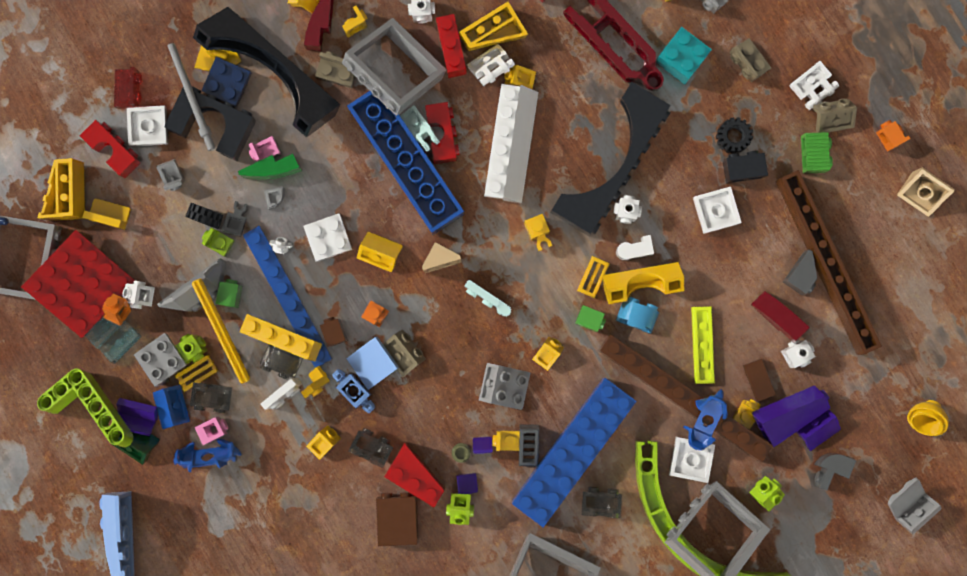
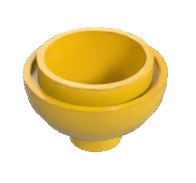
M934 400L914 405L907 415L910 426L923 435H942L949 426V418L945 410L941 407L940 403Z

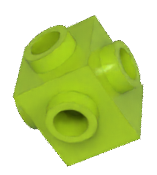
M187 334L175 346L187 364L192 361L194 363L204 357L203 354L208 351L205 347V340L201 336L198 337V335Z
M766 476L759 480L749 492L769 512L785 496L781 490L782 485L774 478L770 480Z
M451 493V503L447 504L446 516H450V524L469 525L470 517L474 516V505H470V494Z

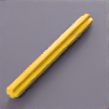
M201 278L194 280L192 286L241 384L248 382L250 376Z

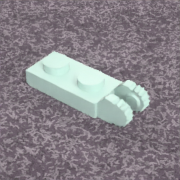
M414 105L400 115L418 143H421L427 152L430 148L427 142L424 141L426 137L430 135L431 140L436 145L440 143L430 125Z
M467 281L464 287L467 288L466 292L474 298L478 295L483 299V304L489 308H492V306L496 307L497 313L504 317L509 316L511 307L472 281Z

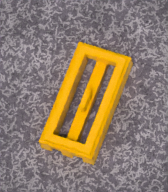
M592 256L577 291L595 298L602 283L603 275L606 274L610 263ZM595 261L597 262V265L593 271V274L590 278L586 290H584L582 288L588 277L591 267ZM602 264L604 265V268L600 274V277L597 281L593 293L589 292L590 288L594 282L600 265Z
M207 355L176 374L175 377L179 380V384L182 385L184 392H187L219 371L210 356ZM208 361L207 365L203 366L202 368L195 371L186 378H182V376H184L185 374L189 373L193 369ZM211 367L213 369L191 384H186V382Z

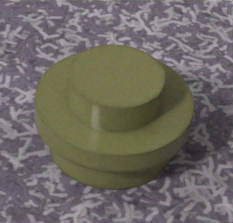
M458 443L453 447L452 457L455 461L463 463L470 458L471 450L468 445Z

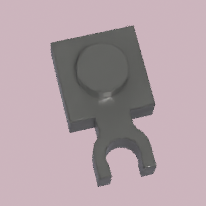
M235 201L233 206L234 213H227L222 232L241 237L247 218L242 215L246 213L248 205L244 204V208L239 210L237 209L239 203Z

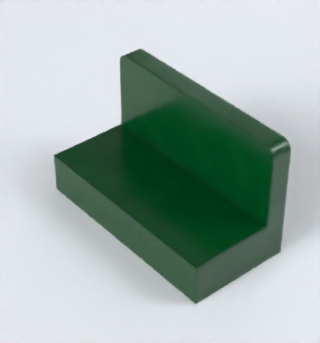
M132 432L133 442L130 446L120 447L113 445L143 465L148 460L151 450L159 443L160 439L153 434L146 436Z

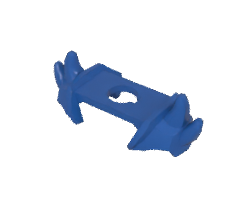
M722 389L708 398L696 400V406L701 413L693 428L683 427L689 432L688 443L690 447L695 450L702 451L716 441L712 434L722 414V419H726L728 416L727 403L723 399L724 392ZM705 415H710L713 417L714 422L705 426L703 425L702 418Z
M217 439V442L221 445L220 447L194 450L195 442H192L182 449H177L173 462L175 465L178 464L185 469L187 468L188 472H191L192 468L217 465L218 468L227 465L229 460L235 462L237 456L242 454L233 445V442ZM210 453L214 456L209 461L202 460L205 454Z

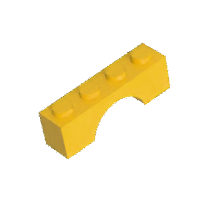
M679 262L603 275L604 292L608 304L625 302L632 292L646 287L656 288L664 294L683 292L684 275Z
M249 314L246 315L240 332L314 362L322 346L320 342Z

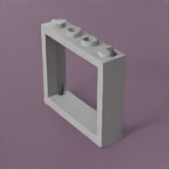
M391 18L349 49L342 61L347 70L352 72L359 82L365 85L372 92L373 96L378 98L396 116L440 82L446 72V69L394 18ZM385 35L429 76L401 99L357 57Z
M0 216L7 218L10 224L48 230L41 265L58 249L59 241L62 239V236H60L62 227L54 224ZM0 288V294L34 299L27 292Z
M717 481L710 485L707 483L701 490L702 495L699 498L696 497L689 505L691 509L688 513L684 512L678 519L680 523L677 527L674 526L667 533L668 538L664 543L700 576H716L677 540L712 494L753 531L720 575L736 576L770 529Z
M529 533L509 576H517L529 547L588 576H598L601 568Z

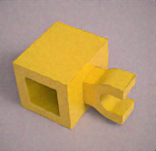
M543 214L525 220L524 225L530 240H537L538 252L542 250L541 242H546L548 248L552 247L551 241L545 236L549 234L550 230Z

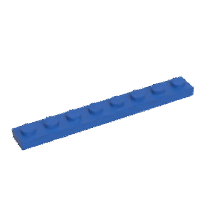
M261 226L243 234L296 334L322 343L316 361H311L316 368L332 360L330 352Z

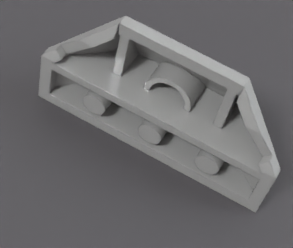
M219 258L157 303V305L162 308L188 312L200 310L203 306L192 286V282L201 278L212 300L215 299L218 293L219 282L224 280L225 260Z

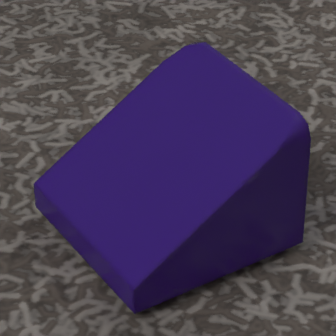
M491 437L473 438L474 454L493 452Z
M476 473L457 475L458 494L478 492Z

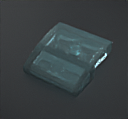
M104 317L85 335L93 346L99 349L113 364L142 337L126 320L120 326L104 319Z

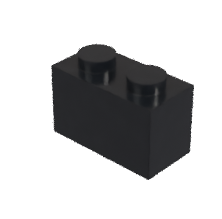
M750 151L744 156L735 153L728 155V158L723 161L726 184L763 179L768 176L765 153Z

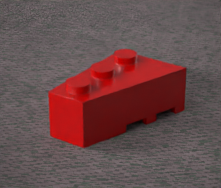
M405 442L384 477L430 506L435 507L445 491V487L426 467L409 444Z

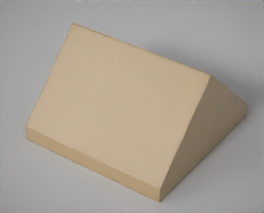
M922 167L911 173L897 193V196L929 217L955 189Z
M435 242L422 268L426 274L462 262L460 255Z

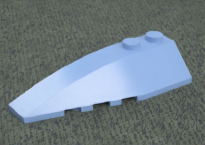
M131 491L103 494L100 499V509L103 516L100 526L103 529L111 576H135Z

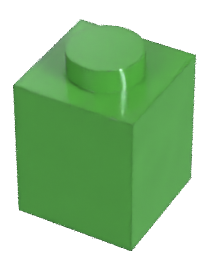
M226 279V282L220 281L215 304L239 308L243 286L237 284L238 281Z
M583 305L575 324L598 332L599 329H603L606 319L603 318L605 314Z

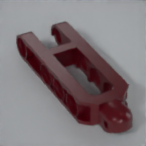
M587 0L602 16L593 26L583 15L580 16L571 5L563 11V15L568 22L625 82H641L650 91H657L661 88L664 78L662 73L655 67L656 52L607 0ZM608 25L644 61V66L639 71H632L623 62V58L619 57L610 48V44L605 43L598 35Z

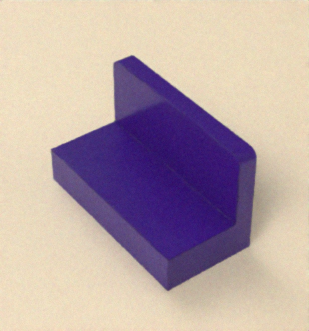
M119 398L116 403L117 411L130 431L150 436L158 419L157 407Z
M827 410L796 433L805 441L809 451H812L839 432L841 427L837 417L830 410Z

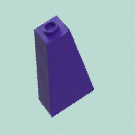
M812 386L752 412V415L762 436L775 447L831 407L828 402L829 396L824 390L820 391L816 386Z

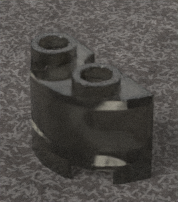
M268 344L261 359L260 368L267 372H271V370L279 372L277 376L288 380L289 377L295 378L303 358Z
M193 382L190 406H194V410L205 411L207 407L214 408L213 412L225 413V410L229 411L233 387Z
M363 427L362 430L358 431L348 452L383 468L393 449L390 445L391 440L383 436L377 438L373 436V431Z
M588 487V491L583 492L582 515L621 518L622 494L619 493V489L607 488V491H599L600 488Z

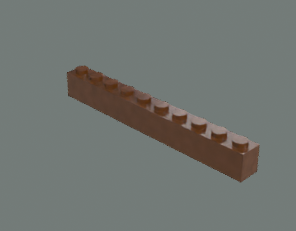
M799 170L775 181L807 250L813 251L815 267L856 354L865 355L882 347Z
M608 335L598 352L698 419L701 411L697 408L695 401L704 398L614 336ZM722 414L714 431L755 460L763 462L773 446L729 415L726 419H722ZM705 415L702 421L704 425L708 426L714 422V419L710 415Z

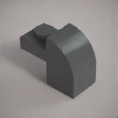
M836 453L822 455L814 464L821 467V470L815 475L814 481L816 483L814 486L827 491L834 473L849 479L856 460Z

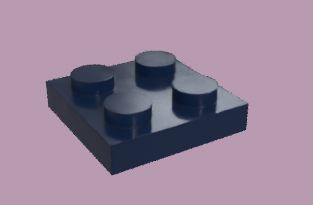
M216 57L201 91L238 107L252 72Z

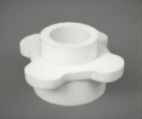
M284 237L270 240V245H273V251L276 253H287L288 248L293 247V244L287 242L288 240Z

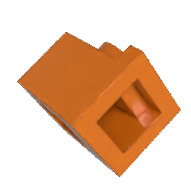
M888 120L881 124L880 127L882 129L876 132L887 152L911 139L909 135L907 137L904 136L903 128L896 121Z
M115 294L106 299L102 308L105 314L103 316L104 319L120 326L131 312L127 300Z
M370 301L361 317L381 327L389 311Z

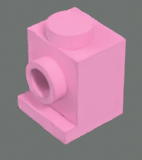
M215 417L195 427L203 445L226 435V430L228 429L225 419H220V417ZM213 426H216L218 430L216 433L212 431Z

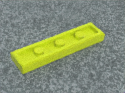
M712 306L691 307L694 384L715 383Z

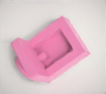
M273 136L257 144H249L251 149L249 154L254 161L258 162L271 155L274 157L281 155V151Z

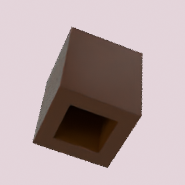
M331 317L323 320L324 324L320 325L327 347H333L348 341L340 319Z

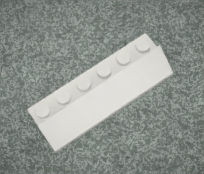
M501 84L484 197L522 203L539 93L523 85Z

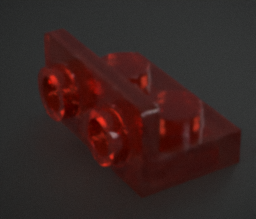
M135 67L115 69V108L139 107V103L142 100V95L139 91V84L142 83V74Z

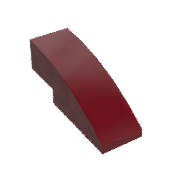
M320 0L316 6L305 34L304 46L306 50L322 51L323 33L331 34L334 0Z
M766 291L751 304L778 331H781L793 343L798 341L810 328L796 314Z

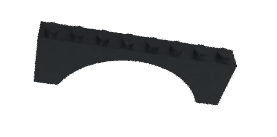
M226 7L196 25L193 38L206 50H226L251 57L267 66L283 81L292 96L295 107L293 126L306 138L336 116L341 104L231 8Z
M631 82L620 100L627 115L630 128L629 149L622 167L608 182L594 190L580 194H561L551 210L553 215L587 236H590L591 233L596 234L601 226L598 223L601 217L606 218L611 210L608 207L611 201L616 202L621 194L618 191L621 185L626 186L631 178L628 175L630 170L637 168L641 161L638 159L640 154H645L651 145L648 141L651 137L655 138L661 129L658 125L661 121L665 122L671 113L668 111L671 105Z

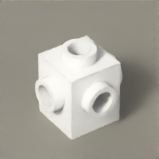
M411 0V4H408V13L412 15L413 22H431L432 14H435V2H431V0Z
M627 195L620 198L618 203L615 202L613 214H616L615 220H620V223L624 224L635 222L642 212V206H639L640 200H635L634 196ZM626 206L632 207V211H631V212L626 211L625 207H626Z
M134 281L133 284L125 285L122 295L130 304V308L142 309V306H152L155 287L145 286L146 282Z
M798 340L795 343L791 341L788 343L789 347L781 351L790 368L805 367L812 363L811 359L815 358L813 353L815 352L814 347L806 340Z

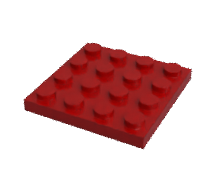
M75 230L21 288L79 337L83 338L105 315L102 308L106 299L111 297L112 294L122 297L125 285L133 284L135 280L80 232Z

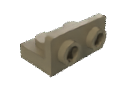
M750 38L733 47L729 52L731 60L740 66L743 76L747 80L749 79L751 83L771 69Z
M320 52L319 57L321 59L315 77L352 88L356 76L342 64L343 58L337 57L333 52Z
M843 98L838 101L822 102L818 105H813V110L817 113V133L833 132L855 127L857 107L849 99Z
M404 330L397 332L383 344L399 366L397 371L402 377L426 360L423 352L416 347L410 335Z

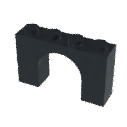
M192 86L202 113L216 111L224 116L226 127L216 151L223 156L238 161L256 123V120L252 117L253 114L244 109L240 112L235 109L236 106L229 102L220 103L217 97L211 94L205 96L201 94V90ZM183 87L164 128L187 138L196 118Z

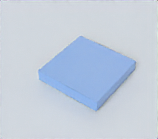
M378 336L346 358L368 390L399 368Z

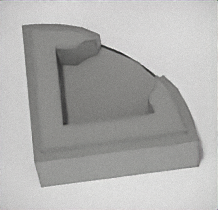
M284 187L264 190L268 209L277 207L284 197Z

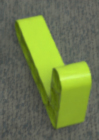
M80 369L71 370L38 398L37 406L40 410L57 414L79 397L111 444L128 447L133 442L132 432L94 377L86 371Z

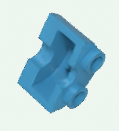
M629 297L627 301L622 302L616 321L652 334L659 314L657 311L658 307L648 303L647 306L639 304L640 300Z

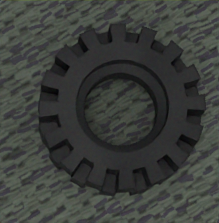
M739 117L727 119L717 130V144H720V148L722 150L725 149L726 153H740L751 144L753 129L750 130L751 125L750 123L747 125L745 119L743 121ZM729 130H739L742 135L741 140L736 143L731 142L728 138Z
M190 203L185 217L219 229L224 215Z

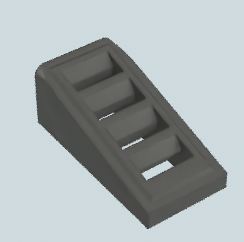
M520 424L519 466H538L539 425ZM524 440H534V442H524ZM523 448H534V450H523ZM523 455L534 456V459L523 458Z

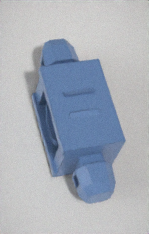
M337 369L332 374L333 378L340 382L336 388L355 408L362 405V409L367 413H371L376 408L375 404L368 400L372 394L353 374H349L346 377V373L340 369ZM348 384L358 387V395L362 396L357 401L354 399L358 398V396L350 395V387H346Z

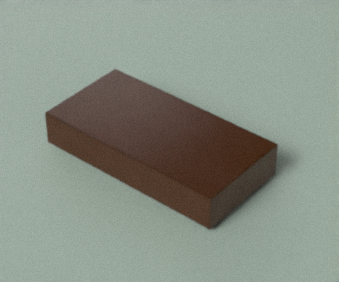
M762 359L743 365L756 402L776 395Z

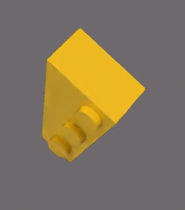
M509 2L504 3L459 32V37L468 51L526 38L528 35Z
M73 158L54 160L48 180L49 188L47 194L43 197L44 205L37 218L47 221L84 219L82 218L85 210L84 162Z

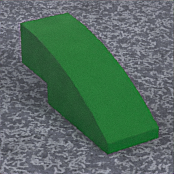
M294 154L278 161L271 155L239 170L238 173L241 177L247 179L267 180L289 176L302 171Z

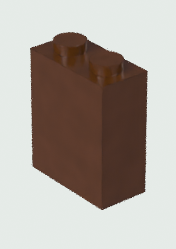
M401 492L400 496H393L392 493H381V497L376 498L378 546L417 545V497L409 492Z

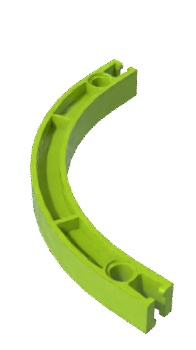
M635 441L636 479L645 513L663 544L687 568L699 575L664 543L668 538L667 533L676 525L666 509L660 490L657 442L647 441V444L651 445L650 456L642 457L641 445H645V442ZM644 461H650L651 468L647 471L642 469ZM682 534L677 538L686 549L716 576H720L727 567L698 551ZM740 570L736 576L791 575L787 572H750Z

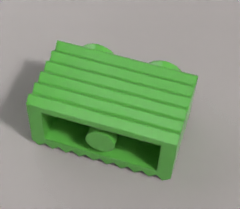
M828 132L804 133L801 136L803 174L826 173L832 167L833 159L832 156H829L832 140L828 137Z

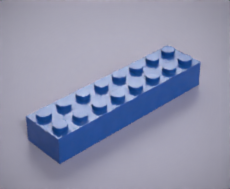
M371 91L347 105L349 111L432 235H435L465 215L464 210L399 114L396 116L390 109H387L378 98L373 96Z
M602 378L511 501L512 504L544 528L637 401L608 379Z

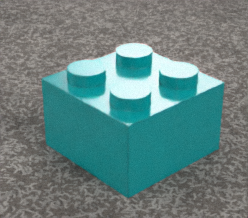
M681 27L658 56L655 63L685 85L712 49Z

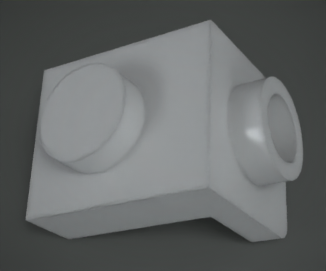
M175 159L157 165L156 168L164 183L163 188L165 191L169 189L175 191L182 187L184 177Z

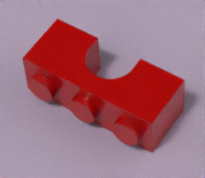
M455 15L436 17L448 78L467 75Z
M448 102L425 105L427 122L430 127H439L444 131V136L440 143L436 145V143L431 142L434 164L457 161L456 156L460 155L458 144H454L453 137H457L455 125L451 126L450 119L454 118L452 107H448Z
M95 120L79 136L97 152H100L106 146H111L113 153L106 163L119 176L126 178L141 164L137 159L139 155L132 148L127 149L124 146L126 142L119 135L114 136L111 133L113 129L106 122L100 123Z

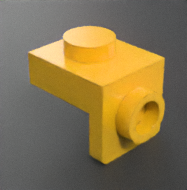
M320 366L308 374L313 383L301 392L304 398L313 395V397L317 396L323 391L322 388L330 382Z

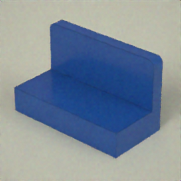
M181 385L153 392L162 429L190 422Z

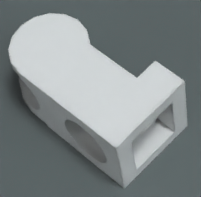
M651 235L643 236L639 243H621L616 249V255L621 260L636 259L654 254Z

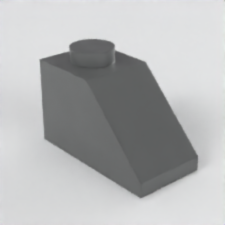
M810 249L804 251L783 280L784 284L800 295L810 294L816 286L817 273L813 251Z

